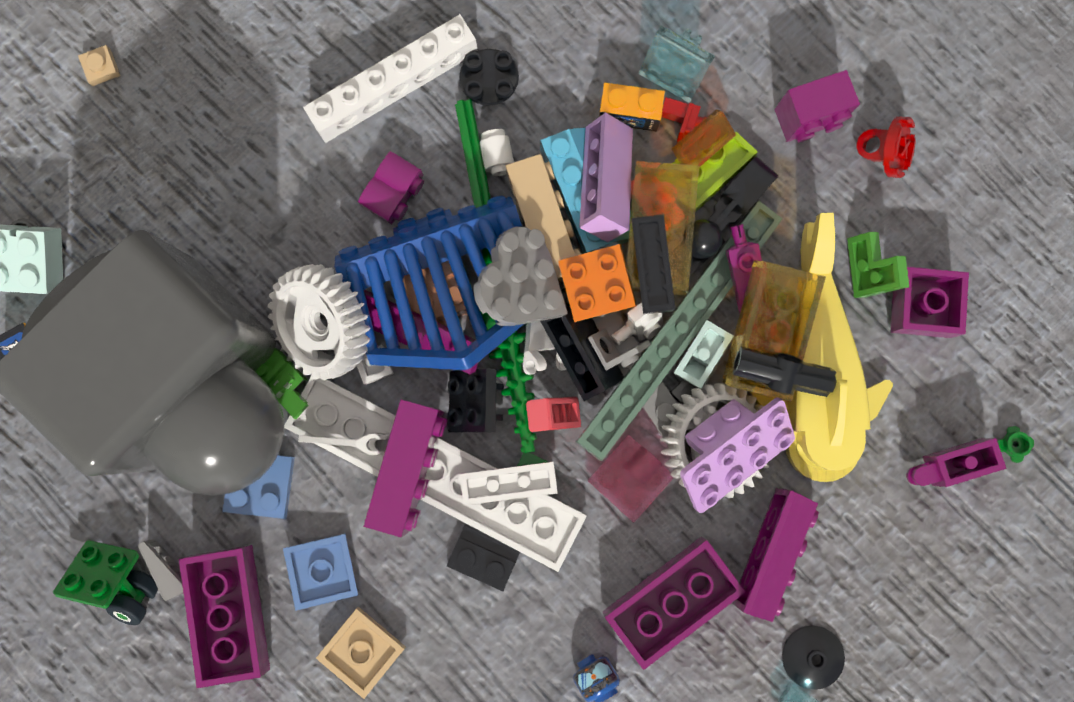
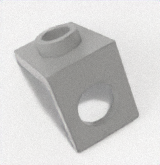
M605 328L588 337L605 370L621 363L623 368L640 359L637 354L651 346L650 341L647 340L620 355ZM600 339L606 343L608 353L602 349Z

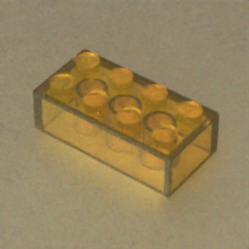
M636 161L631 218L664 214L674 295L686 296L689 289L699 166ZM630 220L626 265L633 291L640 292L632 222Z
M754 260L723 375V383L733 388L774 398L779 397L782 400L792 402L794 393L778 392L766 386L765 383L735 376L733 374L734 360L741 346L773 355L777 352L786 353L803 360L826 276L766 261Z

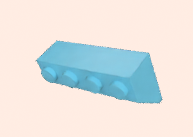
M573 128L540 140V151L544 161L550 162L554 174L553 183L556 190H559L564 209L583 254L617 244L622 245L634 240L631 218L634 217L631 210L629 230L610 242H606L579 228L585 128Z

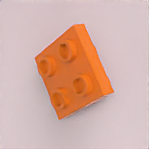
M621 244L558 261L574 322L637 306Z

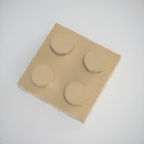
M357 607L316 659L365 699L406 646L361 608Z

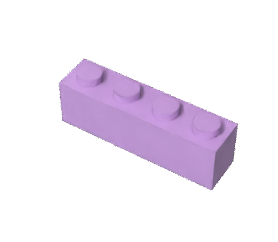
M605 112L585 128L579 228L606 242H610L629 230L633 128Z

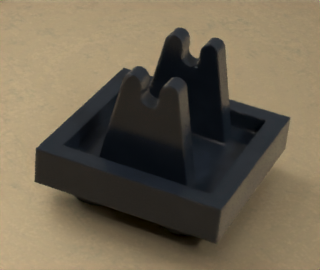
M476 369L472 374L461 370L450 371L448 381V432L490 433L496 431V421H503V414H496V390L504 389V384L496 383L497 369Z

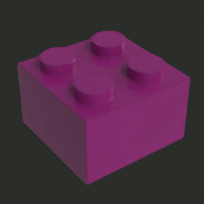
M844 70L789 89L774 110L786 142L797 139V142L800 143L813 138L815 132L825 129V132L829 133L843 127V122L852 117L851 113L860 105L848 71Z
M907 267L909 287L893 291L890 333L944 338L965 335L969 272Z

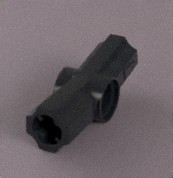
M741 346L734 360L733 374L735 376L765 383L766 386L778 392L793 394L794 391H800L827 397L834 391L836 386V371L834 369L804 362L790 354L777 352L773 355Z

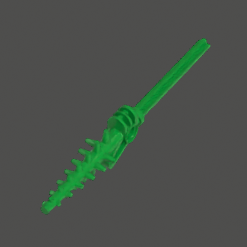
M471 99L466 101L459 100L455 104L473 203L478 208L487 205V201L491 197L480 148L473 102ZM483 248V259L487 266L492 263V257L489 250ZM481 312L488 331L496 324L495 320L487 312L484 314ZM516 330L497 346L499 349L489 353V358L503 359L501 366L504 368L496 371V377H507L506 386L508 388L501 390L503 396L511 395V405L513 407L508 409V414H515L517 427L514 428V432L520 434L521 452L531 453L535 452L534 440L537 439V436L529 430L526 403L534 399L535 395L534 393L526 392L525 382L533 379L534 375H528L523 372L522 362L524 353H520L519 343L525 341L526 332L517 333Z

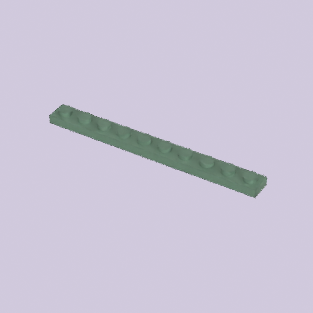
M757 201L739 225L744 224L747 242L758 243L761 249L782 221V218L761 201ZM733 235L729 237L677 306L676 310L650 342L651 346L644 350L639 357L640 359L634 363L576 442L598 460H604L703 327L706 320L709 319L732 288L733 282L725 250L735 245Z

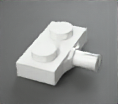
M640 303L627 313L628 321L625 323L626 325L614 334H611V336L618 345L632 335L635 336L639 343L645 338L651 339L656 336L662 328L661 326L664 325L662 312L643 315L642 303Z

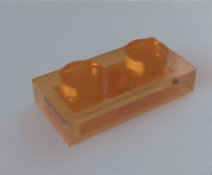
M716 109L672 147L671 150L685 172L693 174L735 137L736 133L723 111Z

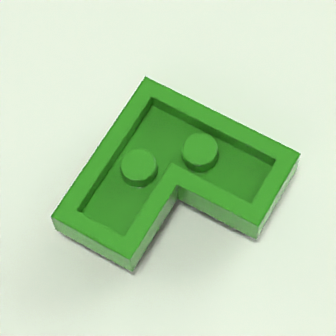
M867 232L847 238L854 298H864L909 287L906 256H894L882 260L878 232Z

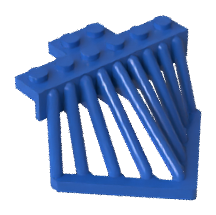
M503 195L493 197L487 201V205L478 208L474 205L464 207L458 210V214L452 216L450 209L444 211L443 208H437L429 211L426 214L427 217L418 220L408 218L400 221L397 224L398 227L393 228L394 236L390 238L379 236L368 242L369 245L360 248L349 246L339 251V255L335 256L334 268L337 274L342 273L343 283L351 282L349 289L352 292H358L356 296L358 303H364L361 307L362 313L368 315L364 322L365 325L371 328L365 333L370 338V341L365 344L368 348L366 356L370 365L468 370L524 325L499 326L497 325L498 321L495 320L496 324L487 331L461 256L468 255L477 278H479L481 270L486 266L480 249L487 248L491 254V250L496 246V241L501 233L516 226L522 227L516 205L511 196L507 198ZM449 261L476 336V340L469 346L466 343L443 272L442 262ZM429 267L455 351L445 350L423 277L422 269ZM404 275H410L431 350L422 349L403 281ZM389 280L409 349H401L397 339L384 289V283ZM369 287L372 289L387 348H378L364 292Z

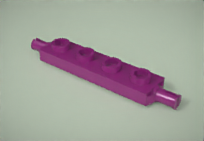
M744 224L732 226L730 228L735 245L725 251L747 348L773 355L777 352L782 353L759 244L747 242Z

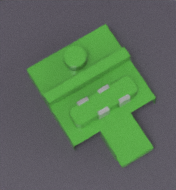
M275 348L271 357L255 372L270 386L279 403L294 419H297L309 405L299 392L293 390L303 379H307L298 369H295L291 361H287V357L280 349Z

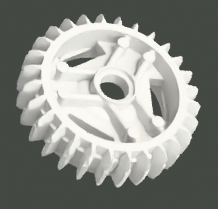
M322 264L297 267L279 277L278 282L273 285L274 291L269 294L272 302L268 304V308L272 310V313L269 314L268 318L273 320L274 325L270 329L275 330L277 335L275 341H279L282 345L280 351H286L288 354L287 361H295V369L303 368L304 375H312L314 379L321 378L327 380L346 374L364 360L363 355L368 351L365 344L370 341V338L365 333L371 328L365 325L364 320L368 318V315L362 313L361 307L364 303H358L356 299L358 292H352L349 289L351 282L343 283L342 273L334 274L332 267L325 268ZM320 313L326 317L327 327L321 322ZM321 350H334L335 356L328 355Z
M715 383L714 386L705 384L702 390L693 388L691 389L692 396L687 394L681 395L684 405L679 403L672 404L677 413L676 415L666 414V417L672 422L671 425L662 426V429L669 432L668 437L660 438V441L668 443V448L662 450L661 453L671 456V459L665 462V465L672 468L676 467L670 475L674 478H681V470L700 456L691 447L692 460L688 461L684 446L686 430L692 431L716 413L719 401L728 404L731 400L735 399L755 414L764 407L762 405H754L757 398L747 396V391L744 389H736L734 385L725 386L721 383ZM766 464L763 468H769V465ZM757 470L744 480L739 487L734 488L724 497L733 498L734 492L744 494L743 485L755 487L752 477L762 479L763 476ZM681 478L679 484L685 487Z

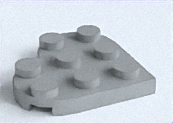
M516 226L501 233L496 241V246L491 250L492 263L481 270L478 282L474 283L473 286L475 301L483 314L487 312L492 319L498 321L497 325L515 326L560 318L568 314L542 232L538 229L530 230L525 227Z

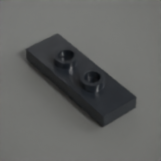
M664 214L631 218L643 315L675 311Z

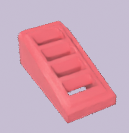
M577 397L543 398L529 400L526 403L528 425L531 432L581 427Z

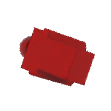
M666 97L661 117L682 123L677 143H682L683 139L690 141L694 128H698L700 131L711 129V120L706 116H698L701 106L690 102L687 104Z

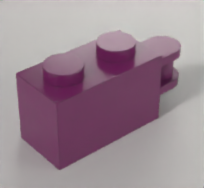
M980 438L922 456L924 463L909 468L906 478L913 485L926 486L932 484V486L949 487L1007 468L997 439Z

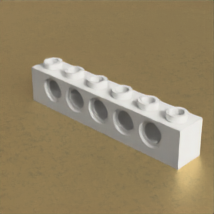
M459 14L305 105L303 108L324 142L327 143L463 62L468 53L478 51L476 39Z

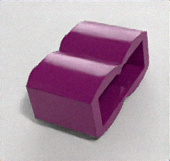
M390 151L379 165L374 177L363 190L358 203L392 225L395 220L400 221L406 214L408 209L406 202L410 196H416L420 192L424 184L422 179L424 174L421 169Z

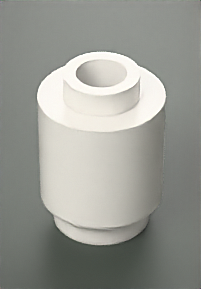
M492 129L481 134L480 148L485 171L492 173V176L506 175L505 165L514 163L509 136L505 135L503 129Z

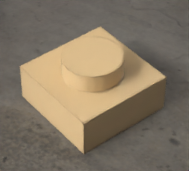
M107 45L78 55L86 79L92 86L121 76L111 49Z

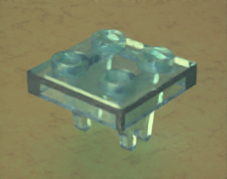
M661 25L638 74L689 103L696 94L715 55L700 47L701 35L691 38L692 31L690 29H686L681 35H678Z

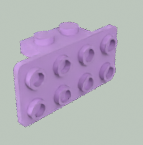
M779 397L773 399L755 414L733 399L685 435L688 445L700 454L699 457L680 472L694 509L699 513H703L708 508L713 507L721 498L734 488L739 487L744 480L757 470L763 468L771 459L789 448L794 442V431L785 402Z

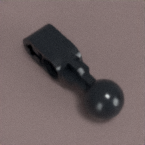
M756 156L719 197L720 199L714 205V213L708 220H695L686 227L683 234V245L686 251L693 257L700 259L709 258L716 254L722 245V230L728 224H735L740 217H743L779 175Z

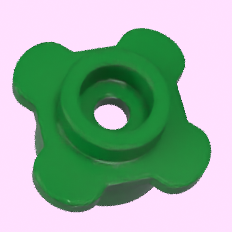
M1010 426L1007 428V434L1004 438L997 442L1001 452L1008 454L1012 462L1020 463L1024 460V456L1028 455L1034 447V440L1026 433L1020 432L1019 427ZM1014 441L1017 442V447L1013 446Z

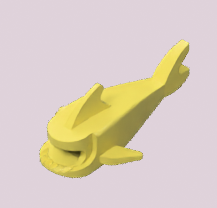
M820 213L816 216L815 222H808L804 225L800 251L803 282L789 354L800 358L804 362L834 369L836 371L835 389L827 397L800 391H794L793 394H782L759 384H751L749 392L757 398L756 402L758 405L765 406L777 397L785 402L795 435L794 442L786 449L789 462L795 470L809 479L831 482L845 477L856 466L857 461L864 452L866 430L871 429L870 421L879 414L893 387V383L890 380H884L866 388L858 351L831 274L835 253L834 213Z

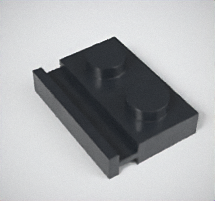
M465 524L447 563V567L500 591H504L520 552Z

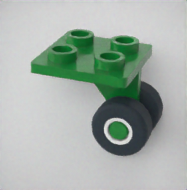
M87 540L53 590V594L58 598L106 609L107 613L116 620L135 626L139 625L146 615V609L141 604L145 596L151 599L155 598L158 588L152 576L138 570H132L140 556L136 550Z

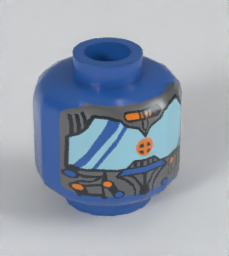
M592 654L577 663L580 669L575 672L573 680L585 701L603 702L618 693L616 687L620 684V678L607 657L596 659Z

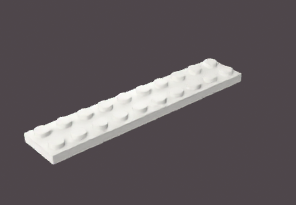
M311 375L301 394L309 406L297 419L290 415L284 425V428L299 436L358 440L368 434H384L390 437L396 415L328 379H314ZM437 437L434 448L439 449L434 467H430L427 470L425 479H429L430 482L426 496L421 500L559 572L587 515L549 495L463 506L459 474L498 468ZM379 439L376 444L377 448L381 451L386 450L388 440ZM314 443L378 477L384 455H368L353 446Z

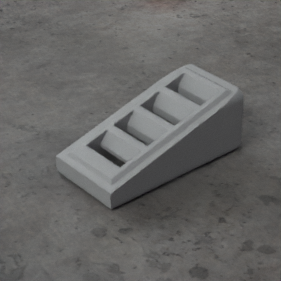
M155 539L138 544V548L163 600L168 601L183 594L180 567Z

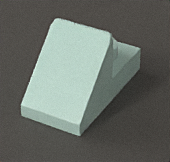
M706 320L674 374L702 389L717 369V364L733 340L734 335Z

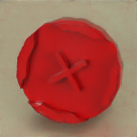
M896 116L888 130L868 129L863 132L857 140L858 153L867 160L883 162L887 177H904L905 173L902 171L908 170L911 166L915 151V134H910V128H915L913 119L911 117ZM878 137L880 139L879 148L873 153H868L866 150L867 142L872 138Z

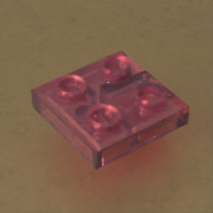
M627 435L587 481L634 523L674 477L670 475L671 472L653 454L636 442L630 435Z

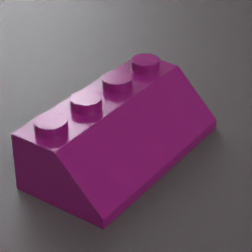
M775 489L739 582L746 592L732 602L742 612L773 622L775 615L779 616L785 603V599L782 597L786 586L790 587L795 579L796 569H794L796 560L798 557L803 556L807 547L806 534L809 528L814 527L818 519L819 512L816 510L818 503L791 490Z

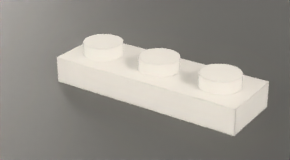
M554 462L459 474L463 506L558 493Z

